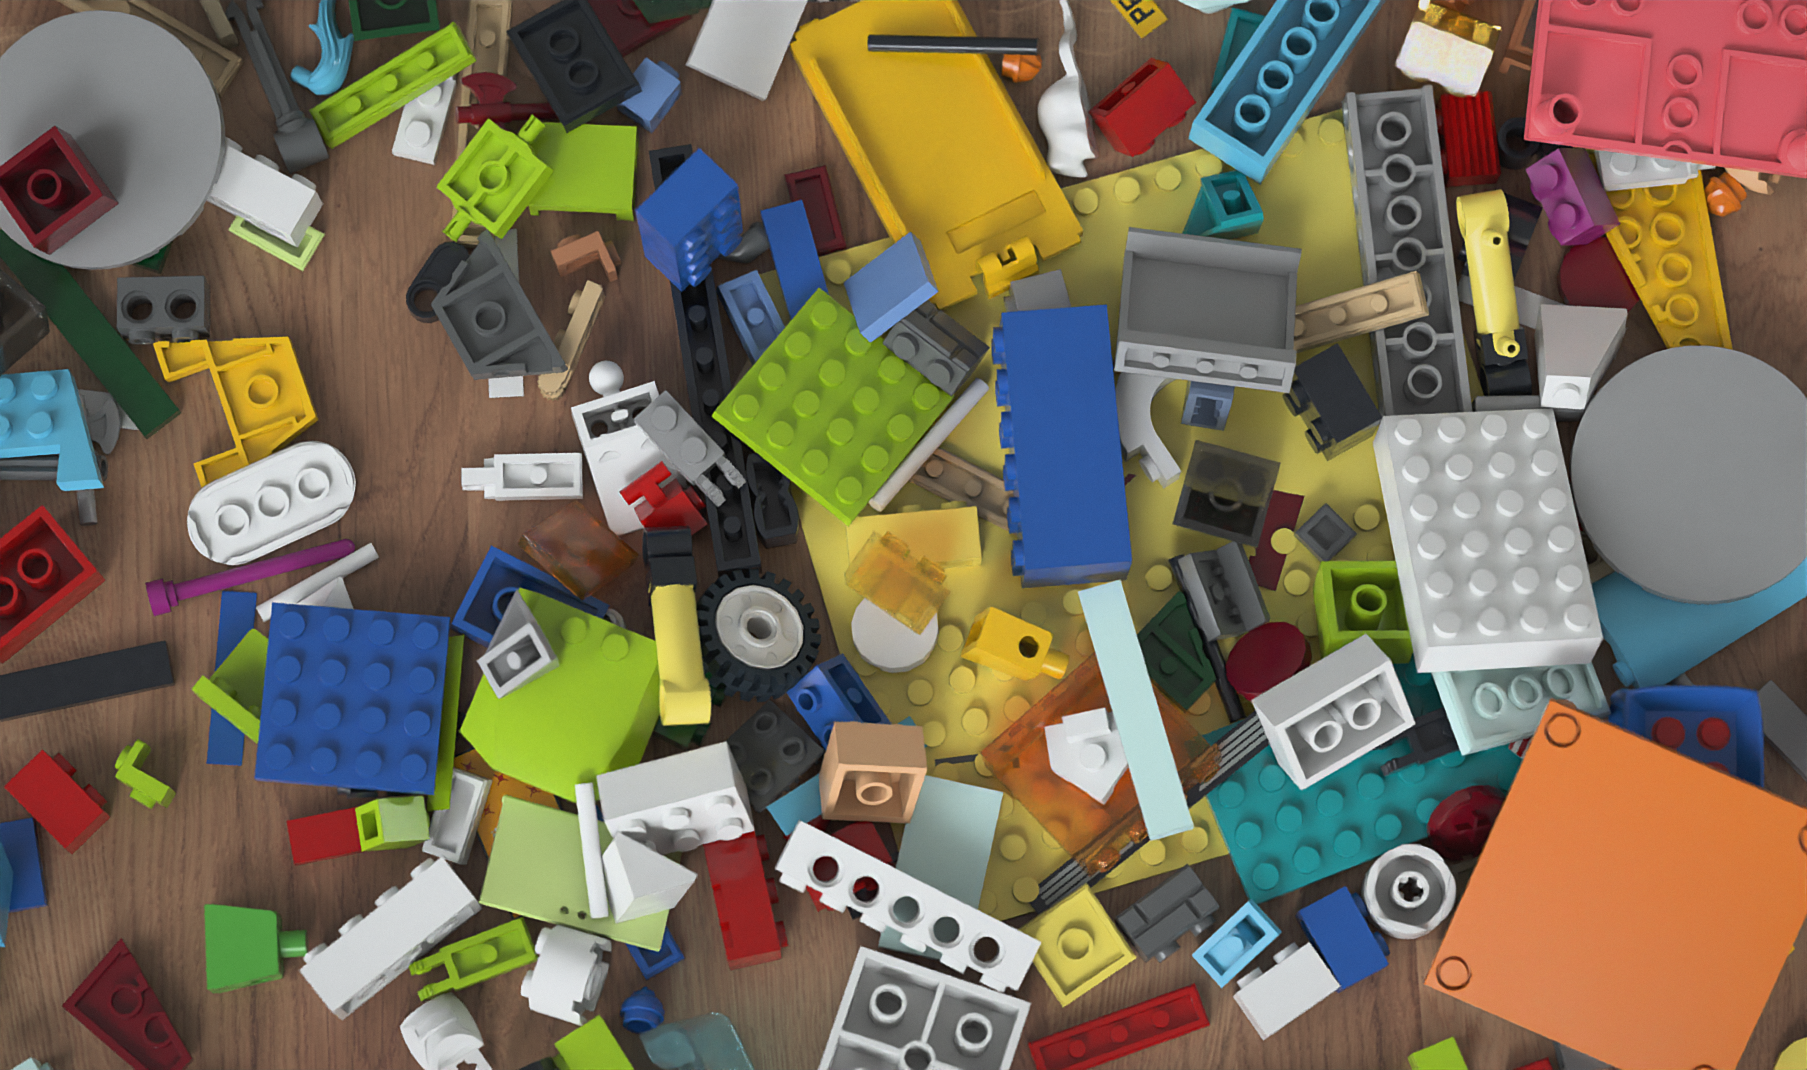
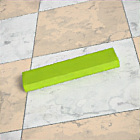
M452 22L311 108L309 112L326 145L333 149L473 64L477 59L460 27L455 22Z

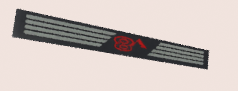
M1256 710L1178 772L1188 809L1270 744ZM1140 804L1135 806L1038 884L1039 894L1034 901L1030 902L1038 915L1085 883L1091 888L1150 841Z

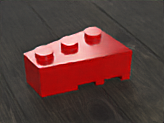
M755 831L742 834L736 839L717 840L703 844L729 969L735 970L781 960L780 948L788 947L783 920L774 922L771 905L779 903L774 877L765 879L762 867L763 861L770 860L765 835L756 836Z

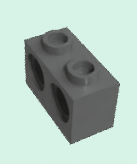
M205 276L117 278V329L123 339H129V342L132 344L145 345L155 343V338H172L173 342L178 343L199 340V337H210V285ZM193 303L196 305V310L190 318L178 319L175 317V312L181 304ZM138 305H152V312L149 317L144 320L132 319V312Z

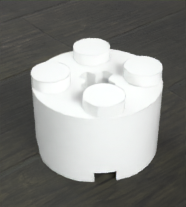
M1414 844L1402 845L1381 855L1367 871L1361 887V899L1369 914L1366 916V919L1384 934L1399 939L1418 938L1431 932L1448 916L1456 897V882L1444 860L1435 851ZM1407 882L1412 884V892L1418 894L1409 902L1405 901L1404 894L1398 891Z
M559 924L553 929L544 927L536 944V953L540 954L535 971L529 970L521 988V996L529 998L530 1009L580 1026L587 1023L588 1020L582 1014L585 1009L593 1012L601 996L609 969V963L602 962L603 950L611 952V941Z

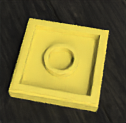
M1087 883L1017 929L1041 942L1032 962L1062 1007H1065L1137 958Z

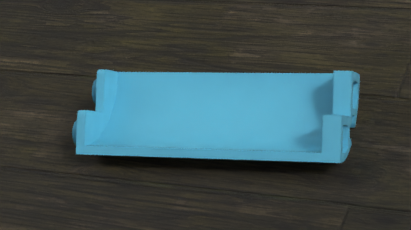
M1807 557L1791 574L1779 583L1749 598L1721 604H1690L1665 599L1643 590L1641 586L1616 571L1593 583L1592 590L1602 635L1611 645L1617 662L1613 664V669L1617 677L1626 687L1632 685L1634 688L1663 686L1807 596Z

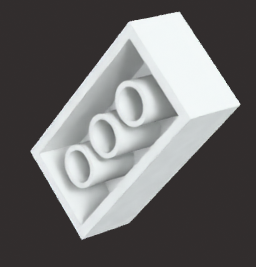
M443 857L436 862L429 858L411 872L410 875L413 878L411 882L401 890L396 886L387 890L375 901L377 909L365 918L360 914L355 916L341 927L339 932L342 936L329 947L322 943L304 957L303 960L306 962V965L299 971L332 1013L341 1020H344L408 969L411 963L418 961L482 910L475 897Z

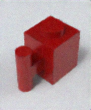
M663 461L619 491L629 506L642 496L646 498L645 501L634 508L639 521L644 527L689 526L692 536L708 524L701 512L707 506L692 485L684 489L677 478H675L663 488L659 486L661 482L672 475Z

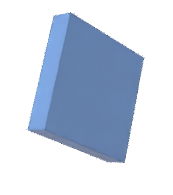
M911 231L843 282L859 331L870 343L939 292L922 243Z

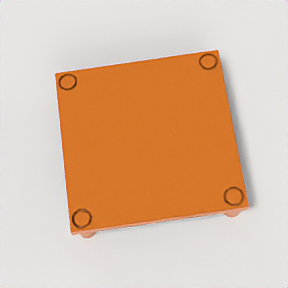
M1550 697L1424 979V984L1621 1070H1735L1807 915V807L1584 712L1569 700H1556Z

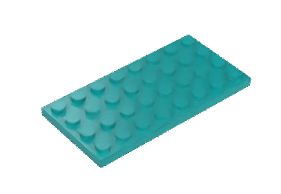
M1414 652L1409 663L1392 664L1413 719L1444 707L1432 673H1417ZM1243 720L1185 742L1184 747L1190 761H1193ZM1405 738L1384 750H1370L1301 791L1278 764L1269 744L1205 797L1248 901L1252 899L1257 905H1260L1378 858L1393 848L1413 844L1428 838L1427 824L1431 813L1444 799L1456 791L1474 785H1490L1500 789L1507 796L1523 759L1509 749L1510 743L1463 756L1459 750L1419 767L1415 764L1402 771L1384 776L1381 766L1385 762L1412 753Z

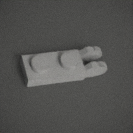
M666 390L633 419L634 423L693 486L696 484L716 506L719 507L726 499L723 497L722 491L705 477L710 470L717 466L725 478L738 488L746 482L739 471L725 458L726 456L722 449Z

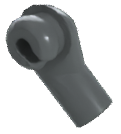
M755 222L750 225L749 230L741 235L743 239L737 248L728 256L724 257L720 254L716 259L742 264L754 261L769 248L763 223Z

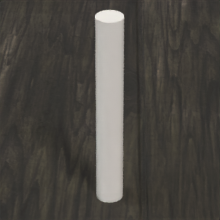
M369 543L258 605L256 609L263 621L266 622L271 619L272 602L297 604L340 575L344 578L378 559L379 556L373 545Z
M593 783L575 785L590 914L591 918L607 917L609 913Z

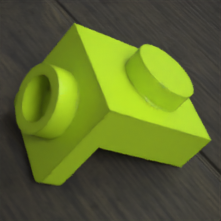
M137 739L133 747L127 745L119 755L115 764V768L118 769L115 777L132 789L129 797L150 809L153 808L155 803L168 808L176 793L169 786L140 771V768L151 752V748L145 742Z

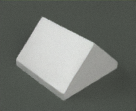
M617 832L602 854L606 896L616 924L674 908L697 877V874L620 832Z

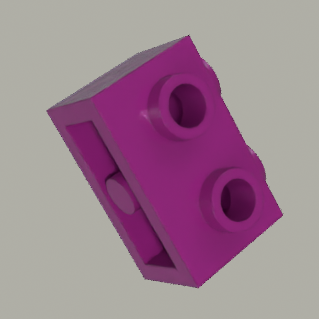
M1558 148L1526 168L1531 180V191L1535 198L1541 202L1549 219V230L1561 246L1588 244L1620 225L1585 148Z

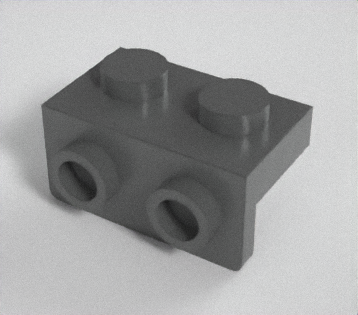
M1232 541L1216 550L1190 553L1178 559L1183 573V582L1190 592L1198 613V622L1205 632L1208 641L1239 637L1270 621V615L1241 541Z

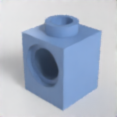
M646 57L633 73L640 84L642 92L617 105V110L652 134L682 95L681 81L678 80L680 76L671 66L663 61L655 64Z

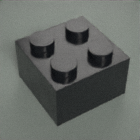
M1338 343L1295 366L1290 392L1284 393L1283 399L1292 415L1295 417L1300 415L1308 428L1305 431V436L1316 454L1322 452L1327 461L1373 436L1382 420V416Z

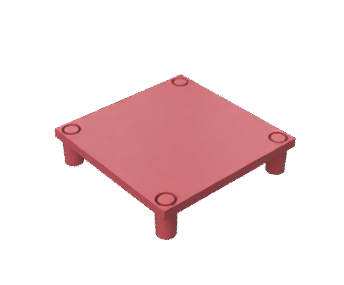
M1539 0L1524 140L1807 179V0Z

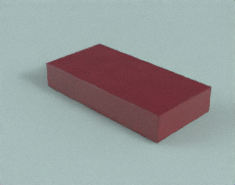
M826 165L785 174L784 178L790 202L803 201L818 256L846 250L847 245Z

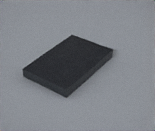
M561 0L506 31L510 41L567 133L642 92L640 84L587 0Z

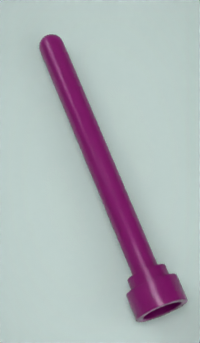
M342 539L176 584L173 583V580L164 582L163 578L146 582V590L153 615L158 616L172 612L171 607L179 606V601L346 557L355 551V544L350 539Z

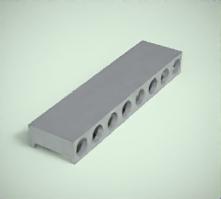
M1424 85L1422 89L1355 95V92H1348L1341 101L1363 286L1417 271L1420 273L1429 311L1428 316L1369 332L1378 411L1382 417L1473 412L1432 85Z

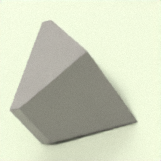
M517 589L485 655L477 660L498 699L509 695L560 666L549 642Z

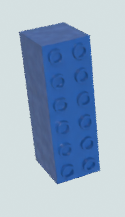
M1107 304L1002 312L1000 327H993L991 352L993 365L1001 364V369H997V380L995 381L997 407L1005 406V412H1001V423H999L1001 449L1009 448V454H1005L1003 481L1005 491H1013V497H1009V507H1007L1009 534L1017 533V540H1013V550H1011L1012 575L1021 576L1022 588L1126 580L1132 564Z

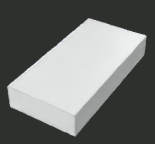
M453 767L450 809L434 811L429 827L430 839L424 842L422 851L443 857V859L460 865H467L493 780Z

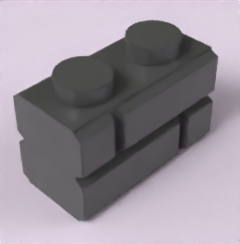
M929 300L896 323L883 342V345L895 353L897 357L903 359L951 397L973 374L990 348L942 310H938Z
M1186 864L1117 915L1114 921L1143 961L1147 963L1155 957L1161 963L1181 948L1176 940L1189 931L1196 937L1214 924L1216 920L1212 914L1217 911L1219 905L1207 888L1204 887L1192 868Z

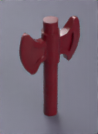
M479 72L467 75L461 79V84L474 93L477 103L469 104V106H456L455 118L457 124L470 123V125H479L480 130L489 118L503 130L508 131L505 127L506 123L528 120L531 114L539 120L558 119L548 102L518 104L503 102L504 95L515 90L517 85L502 75Z

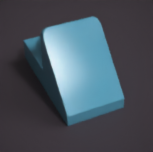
M1250 899L1199 947L1192 956L1222 988L1270 945L1282 931Z

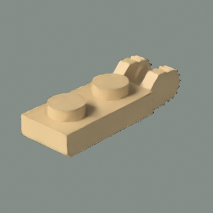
M587 280L583 291L578 289L575 291L568 308V314L573 315L567 330L560 329L553 342L568 370L563 373L541 374V376H538V387L541 389L540 392L543 394V397H546L548 401L558 400V398H562V395L565 394L564 390L567 389L604 303L605 295L602 286Z

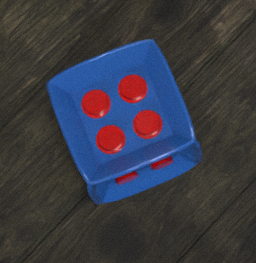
M1667 685L1641 687L1631 690L1622 688L1611 695V714L1608 716V722L1764 788L1763 717L1757 689L1713 685Z

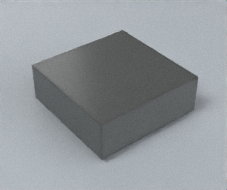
M1327 503L1294 534L1320 562L1332 560L1357 535Z

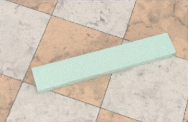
M1121 580L1078 591L1150 841L1194 829Z

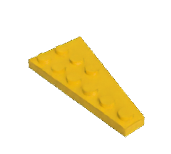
M1588 154L1599 177L1595 154ZM1698 170V177L1688 179L1685 184L1605 191L1620 222V225L1605 234L1667 349L1682 346H1715L1733 350L1701 170Z

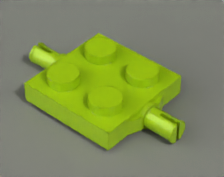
M530 115L531 117L517 135L503 130L488 118L436 186L451 199L455 209L458 210L445 229L442 230L443 233L455 242L458 241L471 222L484 226L495 236L502 239L554 172L551 167L537 157L534 149L530 146L542 129L546 127L534 115Z

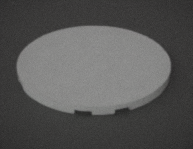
M105 10L83 11L55 18L36 27L16 41L0 57V166L53 126H57L71 134L119 203L51 255H48L31 245L0 200V228L11 239L37 256L59 265L88 270L111 269L140 262L157 254L161 248L168 245L177 236H182L204 210L203 206L212 191L214 183L217 184L225 150V124L219 95L211 77L207 74L194 53L182 41L164 28L135 15Z
M1675 347L1655 352L1626 366L1599 390L1589 404L1575 433L1570 454L1569 481L1576 515L1594 544V549L1617 573L1620 572L1629 580L1641 586L1643 590L1659 597L1682 603L1721 604L1734 602L1754 596V594L1782 581L1807 557V397L1792 381L1774 367L1745 353L1723 347Z

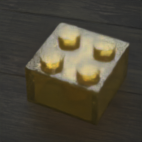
M1420 0L1395 67L1403 69L1402 73L1412 80L1425 82L1426 79L1442 84L1443 90L1454 96L1466 97L1468 94L1476 97L1495 51L1501 27L1436 2Z
M874 530L845 571L846 585L915 633L921 635L951 592L946 580L948 576L940 565L928 557L923 556L920 561L909 554L911 552L908 549L909 545L892 532L887 530L885 535L882 536Z

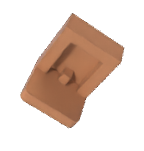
M599 231L582 238L579 234L569 236L557 244V249L551 251L553 262L560 277L600 261L609 282L618 279L615 266L621 264L620 258L612 240L604 243Z

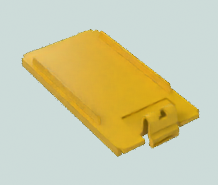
M862 0L822 20L816 18L800 26L799 31L793 34L796 41L789 44L790 51L893 244L910 231L921 241L939 291L928 300L938 310L943 311L976 295L978 291L971 278L981 273L984 275L983 284L989 300L1008 291L1011 281L1039 275L1034 247L1042 261H1045L1081 243L1080 237L1083 236V229L987 54L868 51L867 41L869 34L977 37L958 0ZM1016 257V260L1010 262L1012 258Z

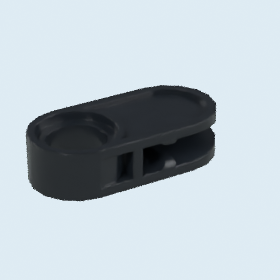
M445 242L438 245L408 288L406 304L411 315L417 321L433 323L439 320L434 310L429 312L419 310L415 306V299L424 290H431L438 294L442 287L450 283L452 273L462 260L466 262L470 256L467 249L461 244Z

